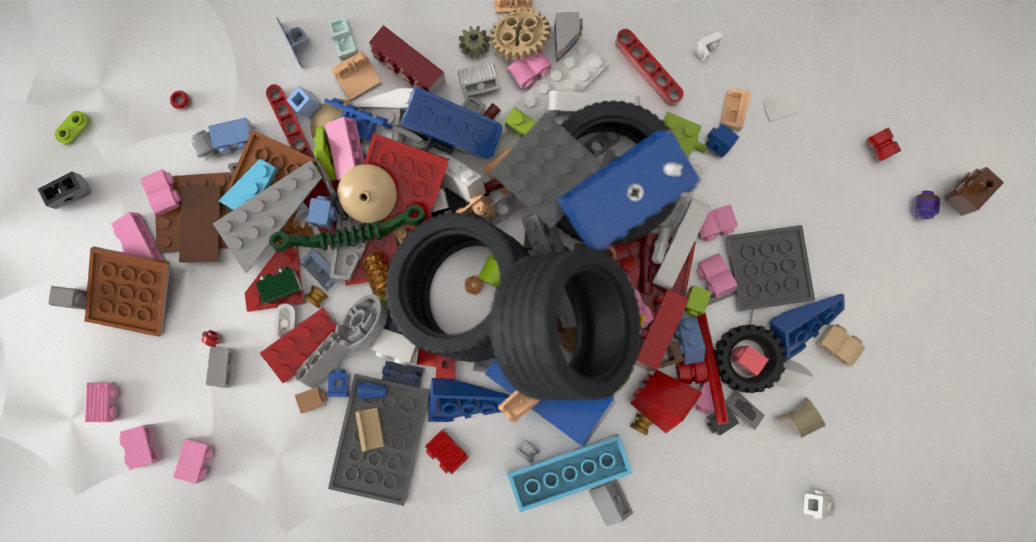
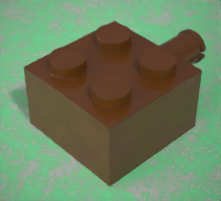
M988 167L977 168L972 173H966L960 179L962 181L960 185L954 186L948 192L949 196L945 201L963 216L978 211L1004 182Z

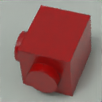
M436 355V378H456L457 360Z

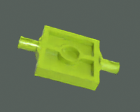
M667 111L663 121L674 133L687 158H689L694 148L705 153L707 146L698 142V134L702 126Z

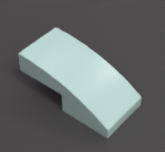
M345 16L327 21L339 59L342 60L356 55L357 50Z

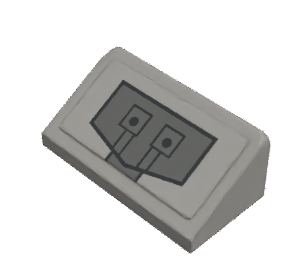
M734 390L725 401L726 406H729L731 411L752 430L758 427L765 416L737 390Z

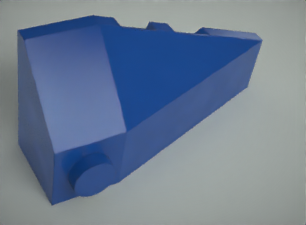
M842 293L785 311L769 321L770 330L775 333L773 336L775 338L779 337L782 341L779 343L780 347H785L786 352H782L784 357H787V360L803 351L807 347L805 343L811 337L816 338L821 327L824 324L829 325L845 309V300Z
M432 378L429 389L428 422L454 421L453 418L462 416L467 419L471 418V415L478 413L483 415L499 413L502 411L498 406L510 395L454 379Z

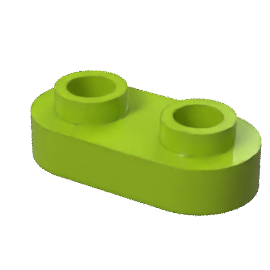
M81 111L72 112L56 129V140L64 145L73 144L88 128L90 124L89 117ZM79 117V122L75 123V119ZM66 131V136L62 137L63 132Z

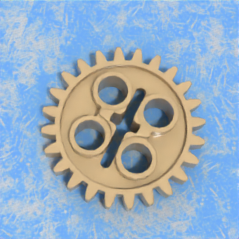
M527 7L523 11L517 8L516 12L510 10L509 15L503 13L504 18H497L498 23H493L494 29H490L492 34L490 35L491 44L496 54L499 53L501 58L506 56L507 60L513 57L515 62L518 57L524 61L525 56L531 59V54L538 55L537 50L544 51L543 45H548V39H551L549 21L546 20L545 14L541 15L540 11L535 13L534 8L530 11L527 10Z

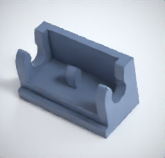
M312 248L300 260L301 265L326 291L330 290L340 280L330 278L331 264L316 249Z

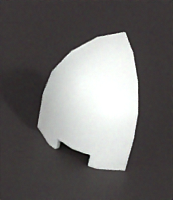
M787 360V363L782 364L785 371L779 374L781 379L776 383L787 387H800L809 383L813 375L801 364Z

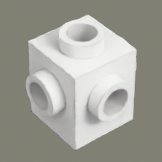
M815 490V493H806L804 514L813 515L815 519H825L826 516H833L836 508L835 496L827 495V491Z

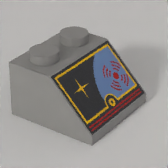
M560 12L555 15L556 61H559L578 42V37L582 36L583 18H579V12Z

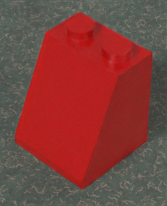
M657 370L653 374L648 373L641 382L644 384L642 387L638 386L632 393L634 398L630 404L664 433H668L684 421L702 392Z

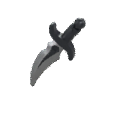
M392 125V131L403 134L417 143L427 144L428 146L422 148V150L430 151L434 147L443 152L446 151L448 154L453 152L452 147H447L448 145L401 125Z
M314 154L316 163L330 192L331 199L339 215H341V219L347 220L348 214L343 210L324 167Z

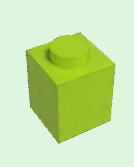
M695 285L691 286L686 296L689 299L685 307L686 314L693 317L703 315L712 292Z

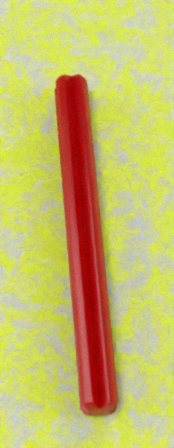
M704 313L701 316H697V321L705 345L704 359L707 366L708 381L717 423L722 425L729 422L707 316Z

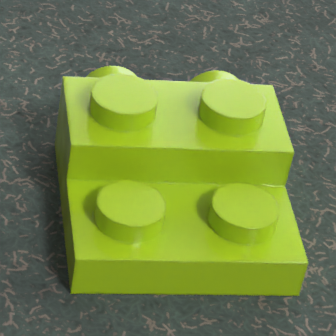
M321 126L316 128V137H314L316 146L313 151L324 167L330 181L337 179V176L335 174L333 157L331 156L330 143L324 127Z

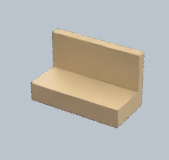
M378 407L355 412L362 452L384 447Z

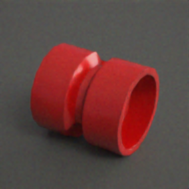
M889 127L866 139L870 147L876 150L874 154L878 162L902 151L897 141L892 140L894 135Z
M705 359L704 362L684 364V361L675 364L677 380L687 385H691L692 381L696 384L708 382Z

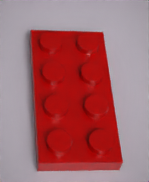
M322 307L260 351L259 354L280 381L285 383L296 375L297 370L332 332L335 333L337 324L326 309Z

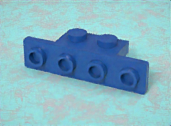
M333 97L332 101L326 98L324 100L328 104L343 109L342 117L356 119L359 137L371 142L377 124L391 130L393 128L392 125L387 124L388 119L378 115L375 119L372 117L373 113L364 109L358 112V107L349 103L347 106H344V101Z

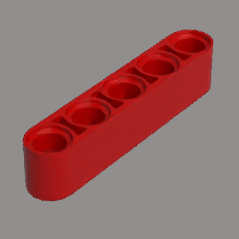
M620 30L615 40L618 50L668 106L678 105L684 95L682 88L631 30ZM626 37L629 42L623 43L620 38ZM639 51L641 56L635 57L632 52ZM651 65L653 71H647L644 66ZM657 79L665 80L666 84H658ZM669 93H676L678 99H672Z
M277 84L268 86L266 96L290 147L315 159L314 151L293 107L287 101L286 93ZM275 92H280L278 98H272ZM283 108H288L287 114L280 115ZM291 125H296L295 131L288 132V128ZM304 141L303 148L296 149L297 143Z

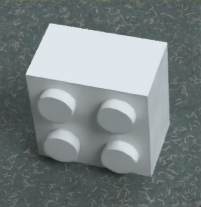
M383 329L375 340L372 350L377 352L376 356L389 359L391 356L395 358L394 362L408 365V363L414 362L418 347L410 343L403 335Z

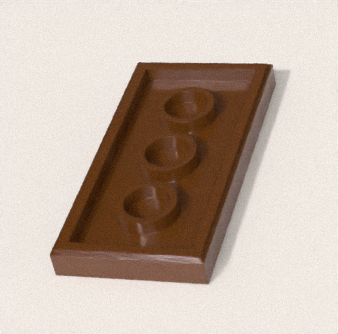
M182 186L180 263H220V234L213 223L221 219V202H219L222 198L221 186Z

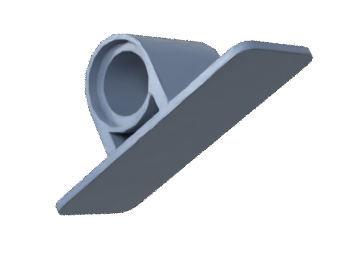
M277 17L276 19L299 65L303 68L296 52L308 46V36L300 27L285 31ZM302 35V40L295 41L297 36Z

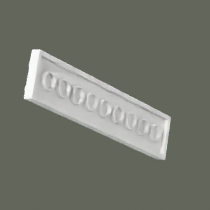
M582 37L550 69L549 73L543 76L497 121L501 123L503 131L493 157L483 160L466 153L458 161L481 175L484 183L490 181L491 179L482 167L503 154L502 150L505 147L512 148L521 140L520 136L518 137L517 134L505 128V119L514 107L536 122L545 112L555 119L561 112L548 111L549 91L582 92L609 63Z

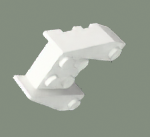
M399 88L354 103L353 105L358 107L359 111L364 109L373 113L372 117L375 119L378 115L388 119L387 124L399 125L404 112L407 110L413 89ZM377 124L374 133L403 143V134L384 129V126ZM362 139V151L364 155H367L371 142Z

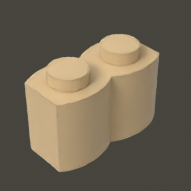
M839 324L836 326L829 325L817 342V345L844 365L853 366L865 349L861 344L862 341L856 336L850 337L846 333L847 330Z

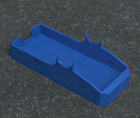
M419 87L413 88L407 110L404 112L399 125L484 160L493 157L503 131L501 123Z

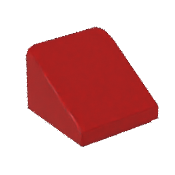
M419 348L417 365L436 367L437 354Z

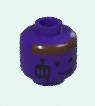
M922 191V194L914 197L913 212L918 215V218L934 219V216L939 214L940 197L934 195V191Z

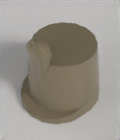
M807 397L804 398V404L795 411L778 417L779 422L788 418L801 438L826 426L823 418Z

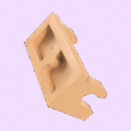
M735 88L727 91L720 124L722 123L730 130L740 132L743 129L751 91Z
M516 390L498 408L515 424L541 400L530 399Z

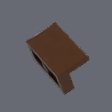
M670 342L666 351L668 358L662 360L659 368L662 369L684 361L677 342Z

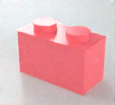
M750 345L740 346V348L736 347L731 354V357H733L731 363L748 375H758L769 360Z

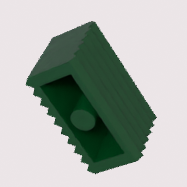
M289 266L279 269L278 274L272 276L271 273L259 277L260 281L255 282L262 302L266 305L303 291L296 270L289 268Z

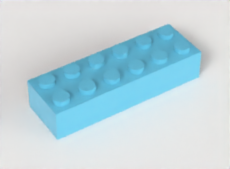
M618 434L585 445V447L581 446L507 472L520 512L632 474L621 438Z

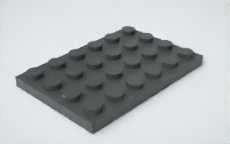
M354 374L328 489L404 506L430 390ZM365 380L386 386L385 398L365 400L358 398V382ZM378 407L385 446L362 452L355 412Z

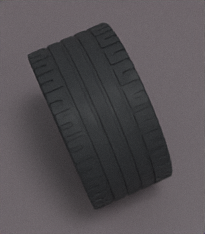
M616 100L596 102L592 105L584 106L583 109L580 108L571 114L561 124L576 140L595 132H612L627 137L636 145L656 131L671 130L662 119L660 120L650 110L644 109L640 105L636 106L631 102H617ZM677 201L672 204L667 203L662 207L660 213L655 216L650 215L644 219L645 223L637 228L632 227L627 231L628 234L625 237L613 240L610 243L611 246L628 243L658 228L671 215L672 210L677 205ZM565 213L556 223V226L559 229L561 228L565 234H569L571 238L583 242Z
M446 213L445 215H438L436 218H430L429 221H424L421 223L422 225L415 227L414 231H411L407 238L405 237L402 240V244H399L396 253L393 255V260L390 261L385 293H387L386 302H388L387 307L390 311L391 319L394 320L393 323L398 327L399 332L410 343L427 352L463 362H480L494 359L496 356L494 355V347L491 343L492 337H490V313L478 325L462 333L446 334L439 327L430 307V288L433 278L440 265L449 256L467 247H488L497 261L500 279L512 264L530 254L515 238L476 215Z
M595 248L529 255L517 260L500 279V284L497 285V291L493 296L492 311H490V337H492L493 352L497 357L496 361L500 365V370L504 373L506 380H509V383L515 390L533 400H603L614 395L625 385L626 380L631 376L630 373L633 372V366H635L636 357L639 354L638 349L640 348L641 316L639 315L638 300L635 296V290L632 288L631 280L628 279L629 277L624 272L623 267L612 256ZM563 287L573 304L577 325L576 345L569 364L563 354L557 328L558 304Z

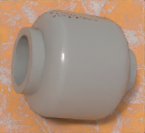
M202 130L191 136L190 145L197 157H205L207 160L217 155L216 150L212 147L209 132Z

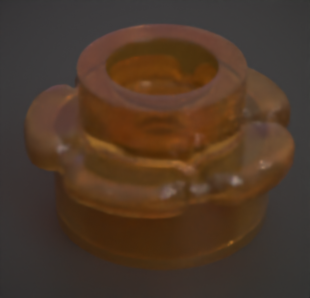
M478 276L468 277L465 280V290L468 293L475 295L483 288V282L478 279Z

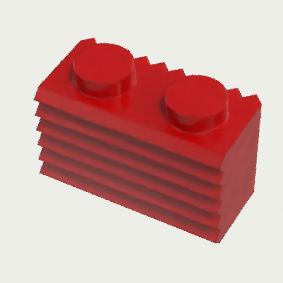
M444 429L425 445L427 448L425 452L432 459L436 457L440 462L439 467L446 474L448 472L453 474L469 458L468 454Z

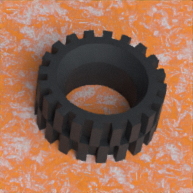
M749 324L734 327L721 336L722 339L716 342L717 349L714 350L719 376L722 378L720 380L724 384L729 385V388L745 393L764 392L766 388H772L774 386L773 383L779 382L781 379L779 374L785 371L782 364L787 363V357L782 355V352H786L785 347H780L779 343L782 342L780 338H775L773 336L775 333L771 330H765L766 327ZM743 340H751L757 343L762 348L764 356L769 359L760 373L750 378L739 375L731 364L732 350Z

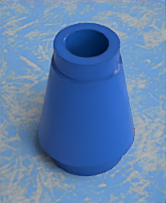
M365 380L358 382V398H362V400L385 398L386 386Z

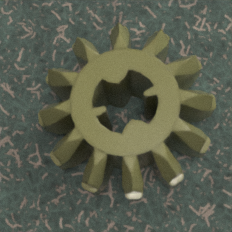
M469 26V32L463 29L462 33L464 36H459V41H461L459 48L463 49L462 53L464 55L469 53L470 59L473 57V54H476V58H480L479 53L485 55V49L490 48L488 43L490 37L485 36L486 30L480 32L479 26L475 30H473L472 26ZM474 40L475 42V40H477L478 44L475 45V43H473L472 45L471 41Z

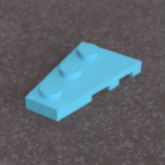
M259 159L219 202L232 210L238 208L270 187L278 168L263 159Z

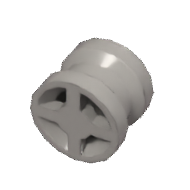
M524 439L522 442L523 446L517 449L516 453L529 463H532L533 457L540 450Z

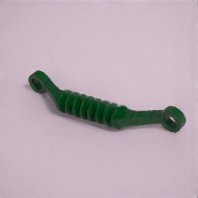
M412 205L405 212L389 221H375L374 228H372L370 223H367L366 229H364L362 224H359V231H357L355 226H351V232H349L347 227H344L343 234L340 229H336V235L333 234L332 230H329L328 237L324 231L313 236H293L278 231L271 235L269 244L276 252H283L290 245L314 247L326 251L328 250V244H330L332 249L336 248V243L342 248L343 241L346 242L347 246H351V240L357 245L359 238L362 243H366V237L369 238L370 242H373L374 235H376L378 240H382L384 236L406 223L412 226L420 225L424 222L426 215L421 206ZM413 213H420L417 218H410ZM279 239H284L283 243L276 245Z

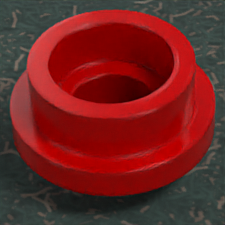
M181 90L173 92L170 97L171 105L178 110L186 108L190 101L188 94ZM179 98H183L182 103H178Z
M213 330L202 333L203 338L201 341L207 346L216 347L221 342L219 334Z

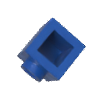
M721 123L717 129L713 127L708 133L707 137L709 140L705 145L723 158L739 139V136Z

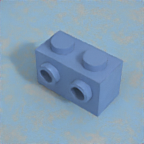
M246 117L208 126L212 147L220 153L231 152V149L234 148L244 149L252 131L251 122Z
M318 196L317 199L311 198L307 222L314 227L333 230L334 222L338 220V211L333 201L323 196Z
M697 317L680 319L674 336L675 339H678V346L684 359V364L704 362L705 345Z

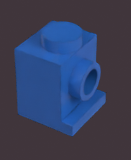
M334 369V373H329L327 397H349L351 373H345V369ZM337 379L341 381V385L339 387L335 385V381Z

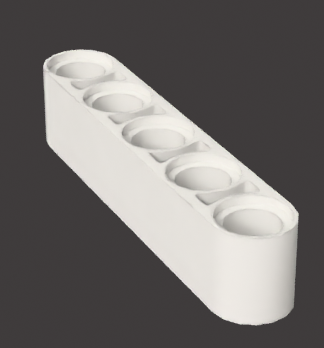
M549 91L548 111L575 113L580 108L583 109L584 106L592 105L596 102L601 103L602 101L610 102L611 100L631 102L637 106L640 105V96Z
M695 198L691 199L670 242L669 249L665 253L663 262L660 263L653 278V284L665 290L672 289L710 210V205Z

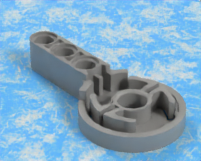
M374 295L365 296L357 301L346 313L342 320V325H336L335 333L332 332L297 370L296 380L312 389L316 388L349 352L361 351L370 346L385 326L388 315L386 303Z

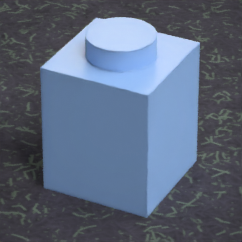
M300 86L287 99L297 113L309 118L322 105L311 91Z

